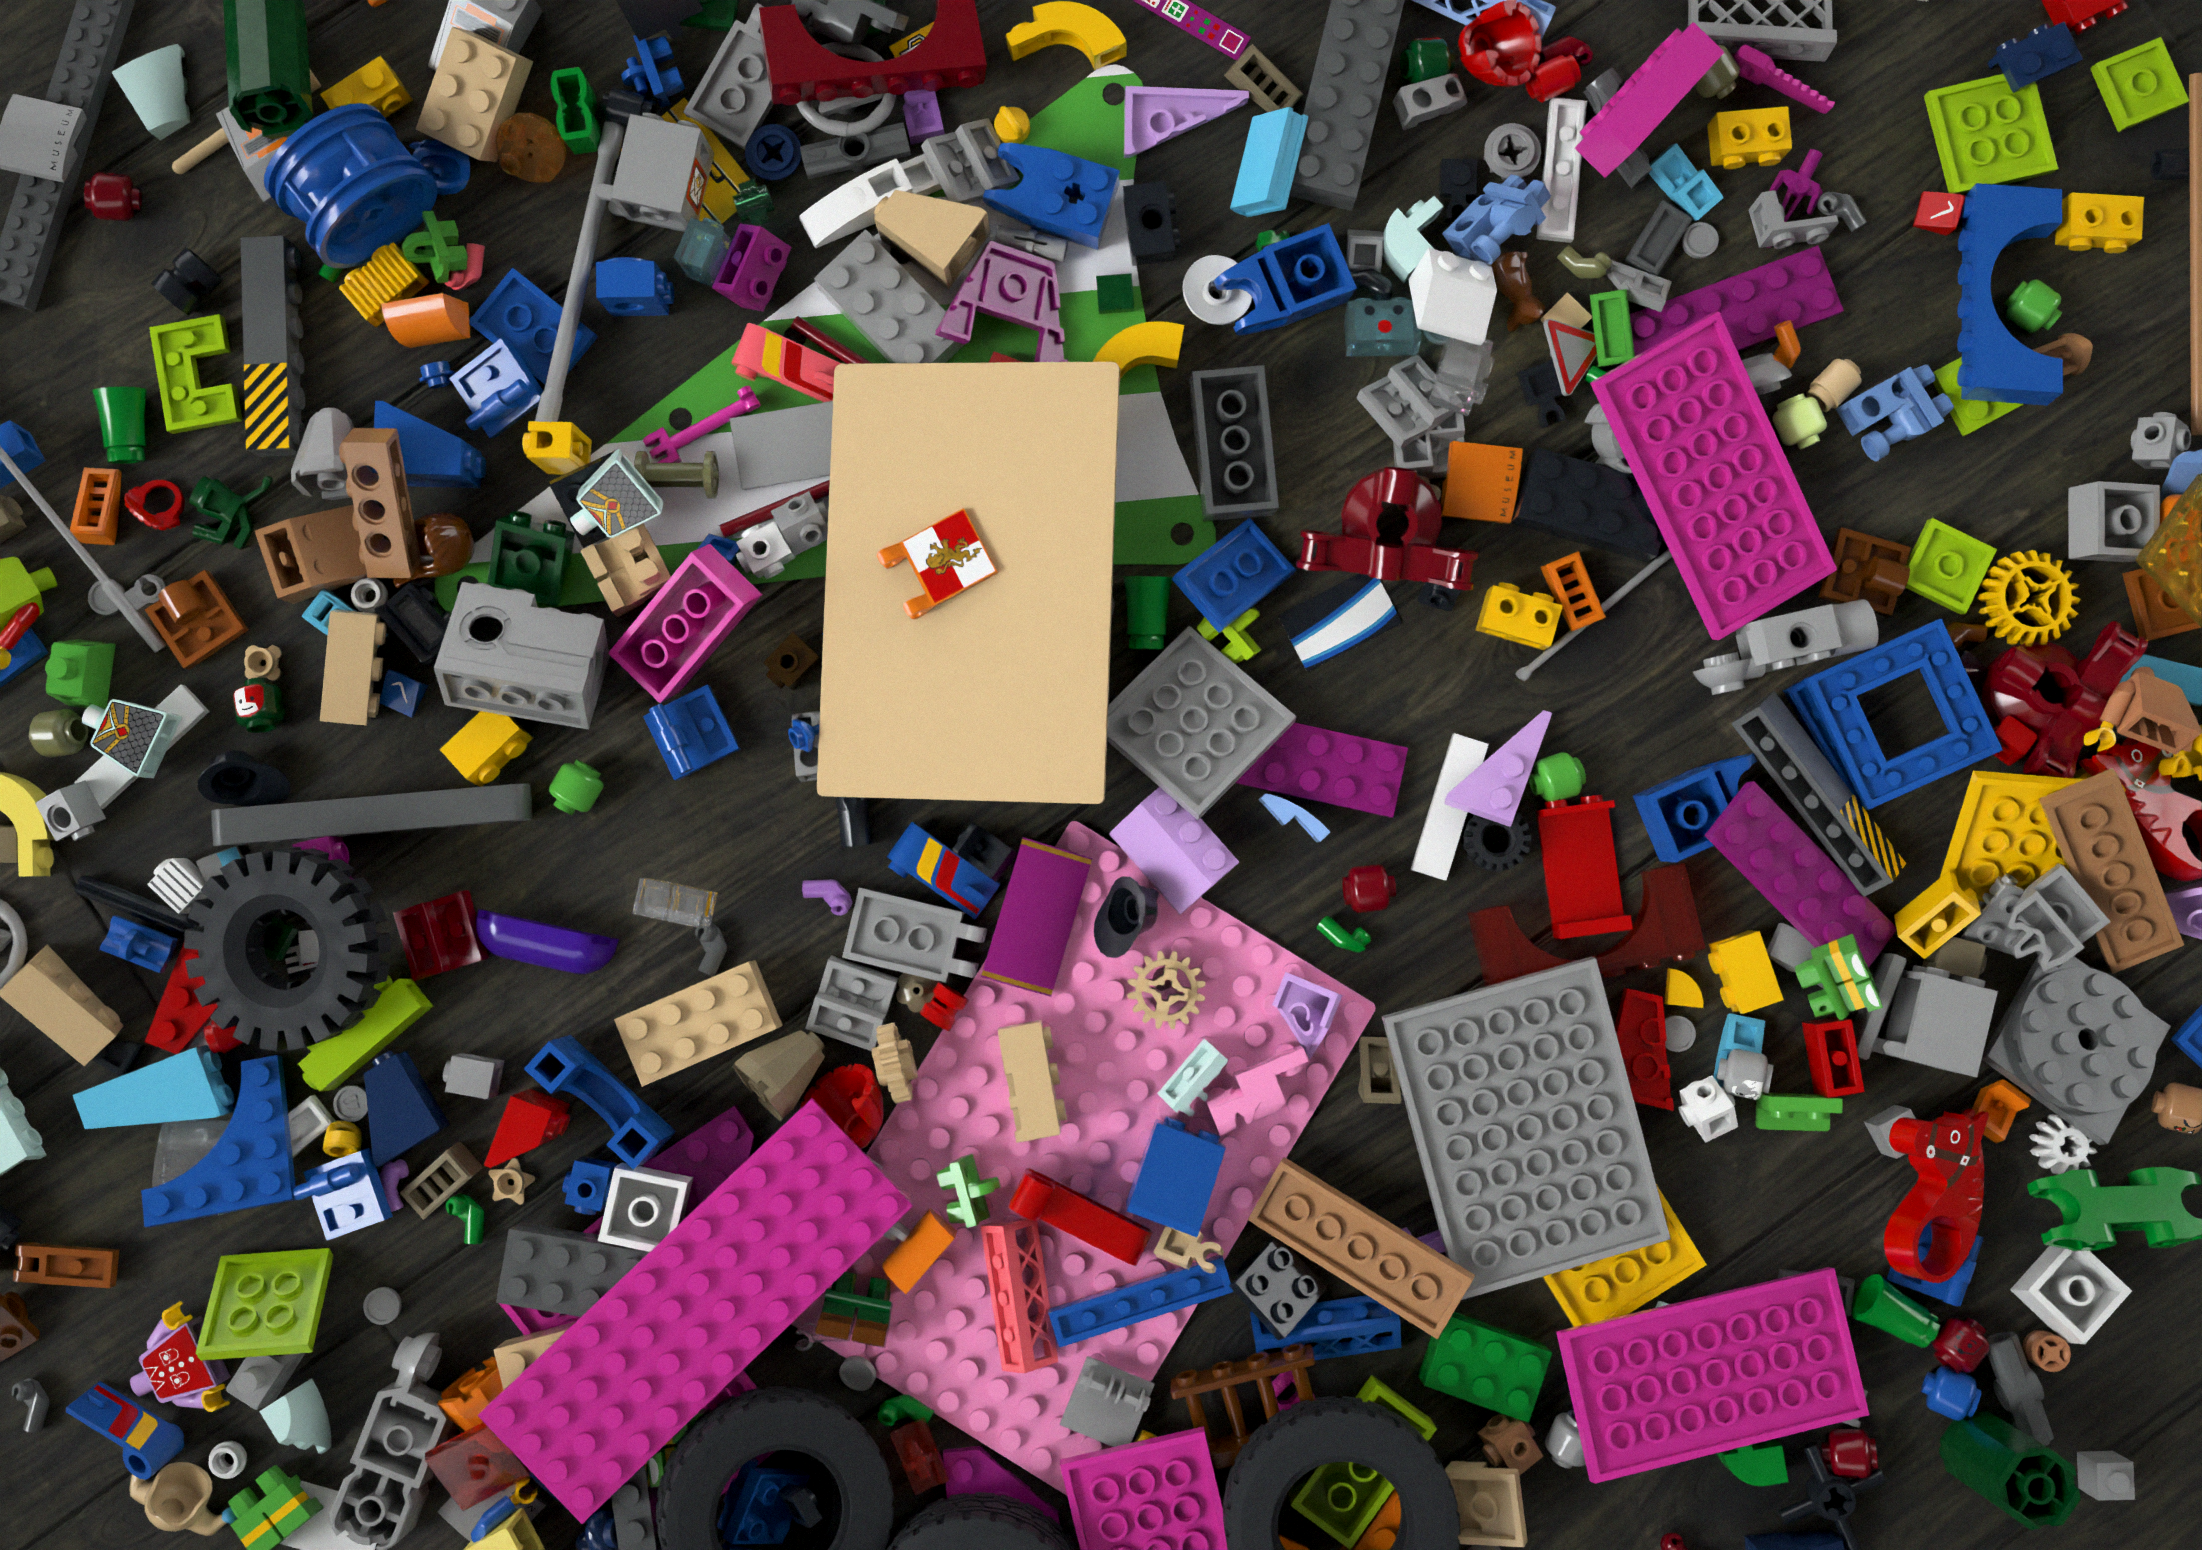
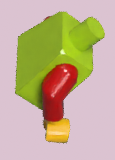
M17 557L0 558V670L8 667L11 662V654L7 649L12 650L30 626L44 612L40 592L57 587L56 579L49 567L28 574Z

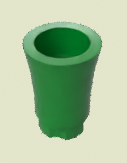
M104 387L92 390L100 418L104 449H107L108 463L135 464L145 462V401L147 391L145 388Z
M1123 576L1127 602V634H1131L1129 637L1130 649H1164L1163 635H1166L1167 612L1173 577Z
M1879 1274L1871 1275L1865 1279L1853 1298L1851 1314L1855 1320L1882 1329L1907 1343H1913L1918 1347L1925 1348L1936 1338L1939 1332L1940 1325L1936 1315L1930 1313L1926 1307L1900 1292Z

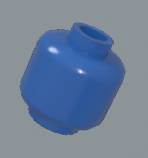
M1946 1365L1939 1367L1935 1374L1928 1371L1921 1387V1392L1927 1394V1407L1955 1421L1962 1420L1965 1416L1972 1417L1981 1397V1390L1977 1388L1974 1377L1964 1372L1958 1374L1953 1368Z

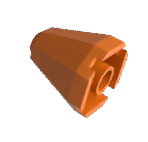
M490 1357L482 1362L487 1367L486 1369L475 1372L473 1367L442 1392V1400H438L437 1405L449 1417V1420L493 1451L502 1449L510 1451L478 1417V1414L503 1391L496 1358Z

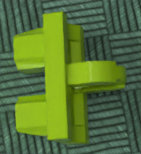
M1254 607L1221 631L1231 642L1220 652L1234 664L1244 659L1249 660L1261 651V648L1245 631V628L1260 616V612ZM1205 617L1197 627V630L1209 642L1220 634Z

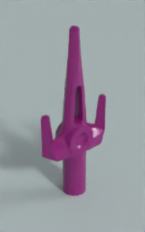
M1815 149L1809 150L1798 173L1790 169L1779 171L1769 190L1777 191L1783 182L1788 186L1782 203L1784 210L1790 197H1795L1794 202L1785 215L1784 222H1787L1805 195L1812 196L1806 211L1807 214L1811 215L1823 193L1820 184L1811 180L1823 156L1821 152Z

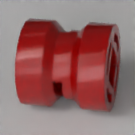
M938 982L933 990L934 996L932 1000L924 1004L920 1014L942 1029L950 1031L955 1024V1015L958 1011L965 1008L969 1000L952 987Z

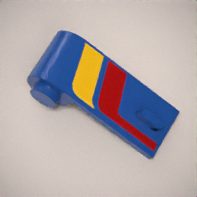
M914 822L910 823L887 855V858L891 860L888 867L905 879L909 874L973 919L978 917L1000 886L999 883L990 879Z
M101 1381L66 1407V1413L123 1447L124 1464L130 1473L139 1479L147 1480L184 1448V1434L177 1425L168 1423Z

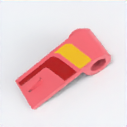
M747 323L731 362L732 365L737 367L735 373L745 379L755 381L756 377H768L821 402L833 401L834 370L837 365L842 364L752 323Z

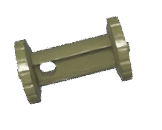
M646 451L636 452L634 467L651 487H704L708 499L717 498L719 468L715 451H706L703 463H650Z

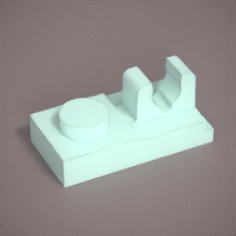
M1203 1039L1157 1094L1175 1112L1180 1110L1188 1116H1193L1195 1111L1189 1106L1196 1097H1200L1203 1101L1207 1100L1208 1095L1202 1089L1206 1088L1220 1074L1222 1068L1229 1060L1207 1040Z

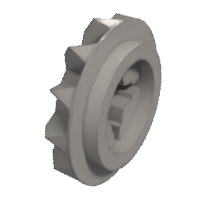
M1516 123L1504 124L1493 130L1484 145V160H1486L1490 168V173H1496L1501 176L1502 180L1507 179L1511 174L1520 178L1528 174L1530 175L1536 168L1541 156L1540 143L1534 132L1526 126ZM1508 142L1512 145L1513 150L1523 151L1517 155L1515 164L1509 156L1501 155V153L1506 151Z

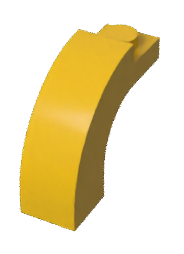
M1157 321L1128 327L1109 339L1097 353L1093 362L1117 363L1120 368V379L1132 368L1144 364L1177 368L1184 325Z

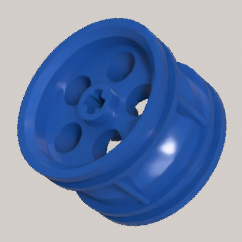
M363 103L348 104L334 108L303 125L275 152L264 175L266 191L285 214L297 217L307 224L305 234L308 244L317 252L323 263L332 268H349L364 264L372 260V254L379 247L389 246L393 242L398 245L424 221L422 211H431L438 194L436 181L425 170L421 162L412 157L400 142L395 130L386 121L381 112L376 107Z

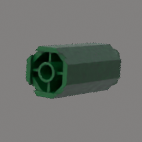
M223 0L229 111L244 131L252 133V128L262 130L263 137L270 139L291 136L304 125L306 118L309 121L313 116L305 4L303 0Z
M1987 1410L1975 1412L1972 1417L1965 1416L1964 1419L1959 1421L1953 1420L1940 1438L1939 1454L1944 1460L1945 1470L2030 1530L2041 1529L2039 1526L2048 1524L2052 1527L2063 1525L2081 1500L2079 1488L2075 1486L2073 1475L2076 1476L2074 1465L2047 1446Z

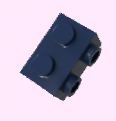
M2061 22L2053 27H2050L2048 23L2043 24L2027 34L2028 38L2018 42L2017 38L2004 42L1995 49L1997 54L1987 64L1990 69L2000 66L2014 94L2077 65L2083 58L2065 22Z

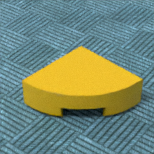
M1671 968L1667 969L1664 1004L1703 1008V997L1697 983L1682 971Z

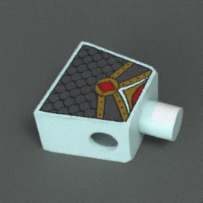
M617 449L579 489L577 501L583 509L573 515L570 520L574 528L581 535H585L596 526H599L607 537L613 538L661 514L663 500L622 451Z
M112 699L108 703L106 710L94 704L88 706L82 716V723L96 729L91 739V746L132 775L154 778L182 716L127 701Z

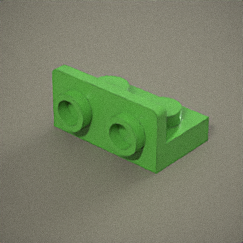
M1762 1093V1096L1756 1099V1127L1768 1130L1829 1131L1830 1113H1842L1843 1099L1839 1097L1827 1098L1817 1094Z

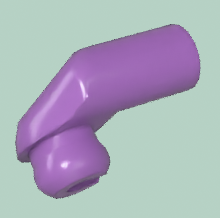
M398 1159L393 1163L389 1161L383 1165L379 1175L391 1212L404 1207L397 1190L399 1179L408 1176L409 1169L407 1163L402 1159Z

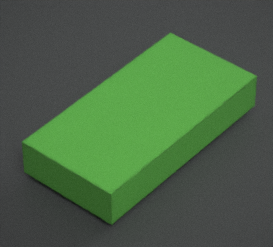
M1623 289L1590 295L1598 367L1621 364L1634 358L1627 290Z

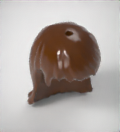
M445 512L424 515L414 520L421 564L411 578H393L396 588H399L403 584L417 578L448 576L462 570L474 554V540L468 524L462 518Z

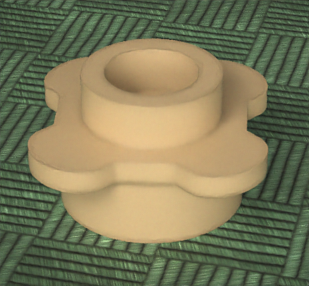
M251 645L246 649L244 665L246 668L245 676L248 679L268 678L271 681H275L281 676L278 662L282 652L279 647L271 645L268 648H259L258 646ZM262 660L266 661L265 666H261L260 663Z

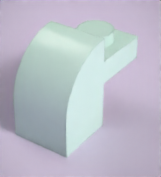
M1435 196L1426 203L1419 200L1405 215L1397 208L1389 218L1383 232L1384 260L1403 283L1410 278L1427 249H1434L1420 232L1438 218L1443 208V205Z

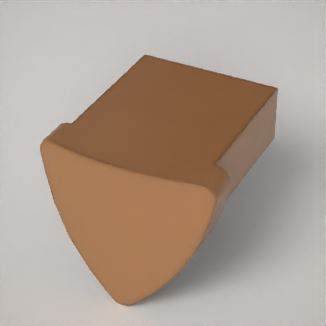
M2065 333L2058 336V340L2033 349V351L2054 358H2062L2063 376L2071 373L2076 376L2083 373L2091 359L2093 345L2088 339L2079 334Z

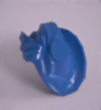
M425 139L422 142H413L409 145L410 148L415 150L412 157L418 159L425 170L436 181L438 194H455L466 187L470 179V160L467 154L437 139Z

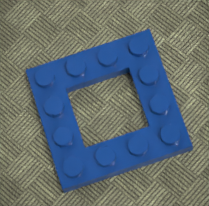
M1941 618L1804 679L1865 810L1874 808L2003 750ZM1919 668L1949 733L1885 760L1856 696Z

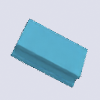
M1286 107L1252 117L1230 206L1231 210L1240 215L1252 217L1286 209L1309 116L1305 114L1300 115L1294 112L1293 108Z

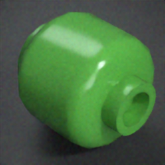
M2038 279L2031 280L2029 283L2023 280L2004 303L2008 307L2006 317L2028 333H2034L2041 327L2049 330L2062 314L2057 309L2061 303V295Z
M1565 752L1537 760L1533 767V774L1529 776L1532 792L1536 796L1540 795L1545 802L1576 797L1581 792L1582 785L1586 783V774L1581 761L1577 757L1573 758Z
M577 759L574 764L564 763L549 786L550 794L556 798L553 805L570 815H573L575 810L580 812L589 811L603 790L604 784L599 778L602 773Z

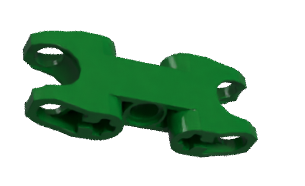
M2151 1167L2135 1170L2127 1174L2130 1186L2100 1187L2096 1171L2082 1169L2070 1170L2062 1174L2036 1179L2029 1183L2027 1187L2031 1196L2051 1200L2059 1207L2063 1215V1225L2051 1228L2048 1232L2041 1234L2044 1245L2072 1251L2101 1250L2117 1244L2114 1232L2144 1231L2150 1248H2172L2179 1244L2202 1239V1219L2195 1218L2187 1212L2181 1200L2182 1192L2192 1190L2194 1186L2202 1184L2200 1175L2195 1172L2172 1167Z

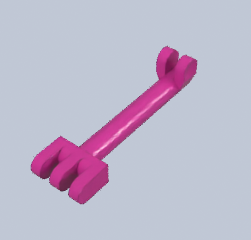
M749 385L742 387L737 391L740 400L669 437L663 427L644 437L642 440L646 447L660 442V445L649 451L652 459H657L666 454L667 457L657 463H679L682 459L677 452L678 449L730 422V418L739 417L746 412L749 413L760 407L761 404Z

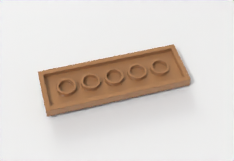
M2113 768L2040 798V804L2068 872L2110 920V923L2094 935L2112 974L2184 946L2124 789Z
M1285 1157L1280 1161L1248 1218V1221L1436 1339L1439 1338L1475 1277L1470 1271Z

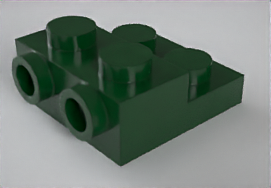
M511 511L510 515H505L496 521L487 584L506 590L521 589L530 594H535L536 602L557 606L561 601L565 569L571 563L575 532L566 530V524L561 521L545 520L544 524L531 521L532 515L528 513Z

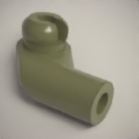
M1570 245L1557 256V259L1581 279L1601 278L1606 275V270L1612 265L1610 257L1603 252H1599L1594 258H1583Z

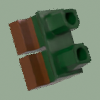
M844 1272L832 1284L831 1290L826 1289L824 1304L815 1334L846 1341L851 1339V1341L886 1348L893 1303L889 1301L891 1282L871 1277L867 1297L855 1295L857 1274ZM859 1309L856 1324L854 1325L856 1310Z

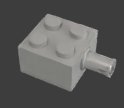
M2097 481L2068 488L2069 559L2134 562L2160 557V485Z

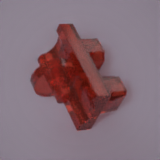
M925 1417L890 1432L915 1496L931 1487L950 1480Z

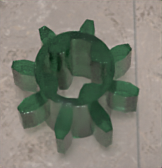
M754 179L738 184L740 193L732 197L741 221L750 219L755 226L770 222L767 213L774 211L775 207L766 184L757 187Z

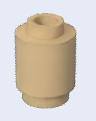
M1834 359L1810 384L1807 397L1815 398L1823 412H1828L1831 408H1837L1861 384V371L1859 367L1849 359Z

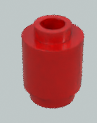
M1559 55L1534 68L1535 72L1525 82V86L1532 99L1537 98L1539 102L1543 103L1573 89L1575 83L1581 81V71L1576 59L1572 55L1565 57Z

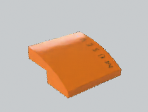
M1459 441L1449 443L1447 477L1442 483L1441 517L1511 523L1519 485L1523 449Z

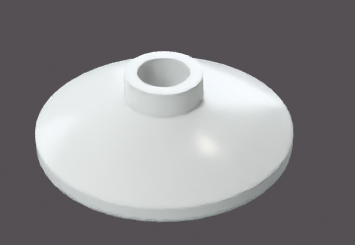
M1209 255L1200 258L1188 269L1183 281V295L1187 306L1199 319L1215 325L1230 324L1242 317L1249 308L1252 296L1241 289L1217 290L1214 284V280L1221 273L1238 264L1236 261L1225 256ZM1209 290L1217 291L1219 299L1213 298L1209 294Z

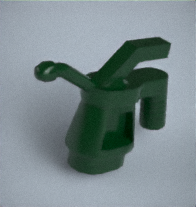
M207 476L202 477L195 486L189 503L197 507L199 513L221 520L222 523L219 529L196 523L192 532L193 537L224 545L240 521L242 529L233 546L240 550L244 549L254 530L247 508L248 502L266 492L268 487L272 485L273 478L271 476L264 477L261 487L242 497L241 495H236L220 480H212Z

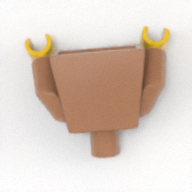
M2150 667L2137 668L2131 673L2130 679L2117 685L2099 719L2102 722L2100 728L2087 732L2084 736V744L2089 746L2095 744L2100 739L2097 751L2111 748L2116 743V736L2112 730L2113 727H2116L2117 732L2121 735L2173 753V757L2163 758L2160 761L2159 772L2163 776L2183 777L2190 773L2192 768L2190 760L2186 757V752H2191L2194 739L2202 733L2197 717L2194 715L2183 690L2178 685L2155 677L2154 671Z

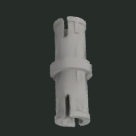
M998 225L994 242L1060 262H1064L1068 246L1067 239L1063 240L1040 235L1034 229L1026 232L1003 227L1002 225Z

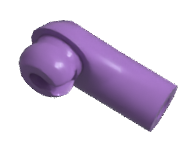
M833 879L803 881V898H823L832 908L833 914L845 915L852 906L850 894L838 881Z

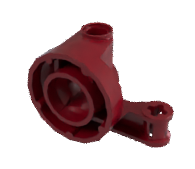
M1384 467L1361 477L1347 492L1341 509L1342 534L1319 530H1301L1300 536L1304 539L1301 559L1297 560L1296 563L1298 568L1312 571H1345L1368 574L1369 577L1382 580L1399 581L1406 579L1429 582L1451 589L1473 590L1474 583L1471 582L1474 560L1478 559L1479 553L1465 549L1437 547L1435 545L1442 527L1441 506L1432 487L1417 474L1416 470ZM1382 501L1407 505L1404 508L1405 514L1409 519V525L1407 530L1400 535L1401 540L1386 541L1377 538L1380 537V534L1376 528V521L1384 510ZM1317 543L1316 556L1312 557L1314 544ZM1460 562H1462V563H1461V569H1460V575L1458 576L1459 565H1460Z
M2112 621L2101 631L2088 657L2080 661L2066 648L2047 642L2045 645L2034 642L2032 646H2026L2025 643L2017 644L1999 653L1987 667L1989 671L1981 685L1982 702L1991 722L1995 726L2009 715L2037 734L2035 741L2039 742L2027 759L2023 773L2026 775L2073 778L2078 755L2084 745L2085 734L2102 724L2099 719L2113 691L2122 677L2146 651L2148 646L2146 638L2141 636L2136 638L2121 629L2120 623ZM2043 673H2046L2051 678L2055 686V699L2053 703L2047 702L2039 690L2032 689Z

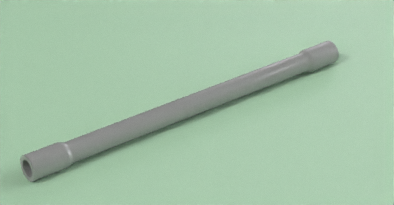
M604 122L598 147V160L546 384L540 397L535 421L558 422L563 401L562 393L607 200L599 198L596 188L602 183L611 185L615 163L619 158L625 133V127L614 122Z

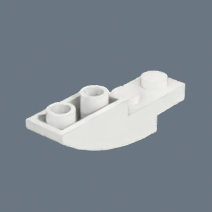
M925 154L900 164L896 158L834 190L803 212L799 219L816 249L875 224L874 217L876 215L874 211L882 198L885 196L889 198L895 190L927 196L941 190L942 187Z

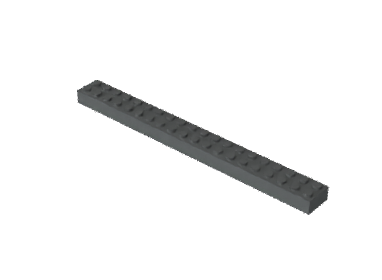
M77 0L45 101L83 109L87 120L73 145L78 157L64 183L26 174L20 175L0 237V302L33 312L36 311L136 0Z

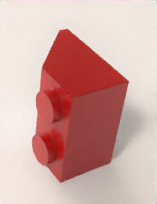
M532 1089L511 1095L484 1166L492 1168L557 1138L558 1135L562 1136L570 1121L571 1116L566 1114L570 1104Z

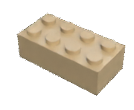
M756 960L741 964L614 1019L642 1087L783 1026Z

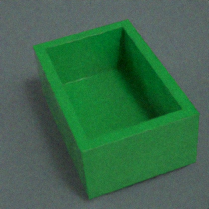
M1454 1312L1439 1338L1436 1339L1431 1336L1418 1377L1426 1387L1529 1423L1552 1352L1544 1343Z

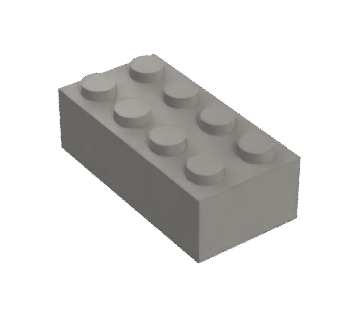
M866 229L814 278L819 290L890 363H946L964 346V344L935 335L936 329L946 311Z

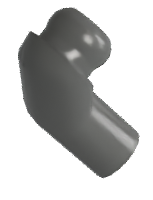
M1826 192L1820 196L1817 204L1819 211L1824 215H1836L1843 218L1851 233L1867 223L1850 195Z
M704 922L699 924L695 930V937L700 940L706 952L698 970L714 977L727 951V944L720 928L714 923Z
M30 1378L18 1381L12 1388V1396L17 1401H24L29 1408L23 1430L30 1433H40L44 1427L50 1398L39 1381Z

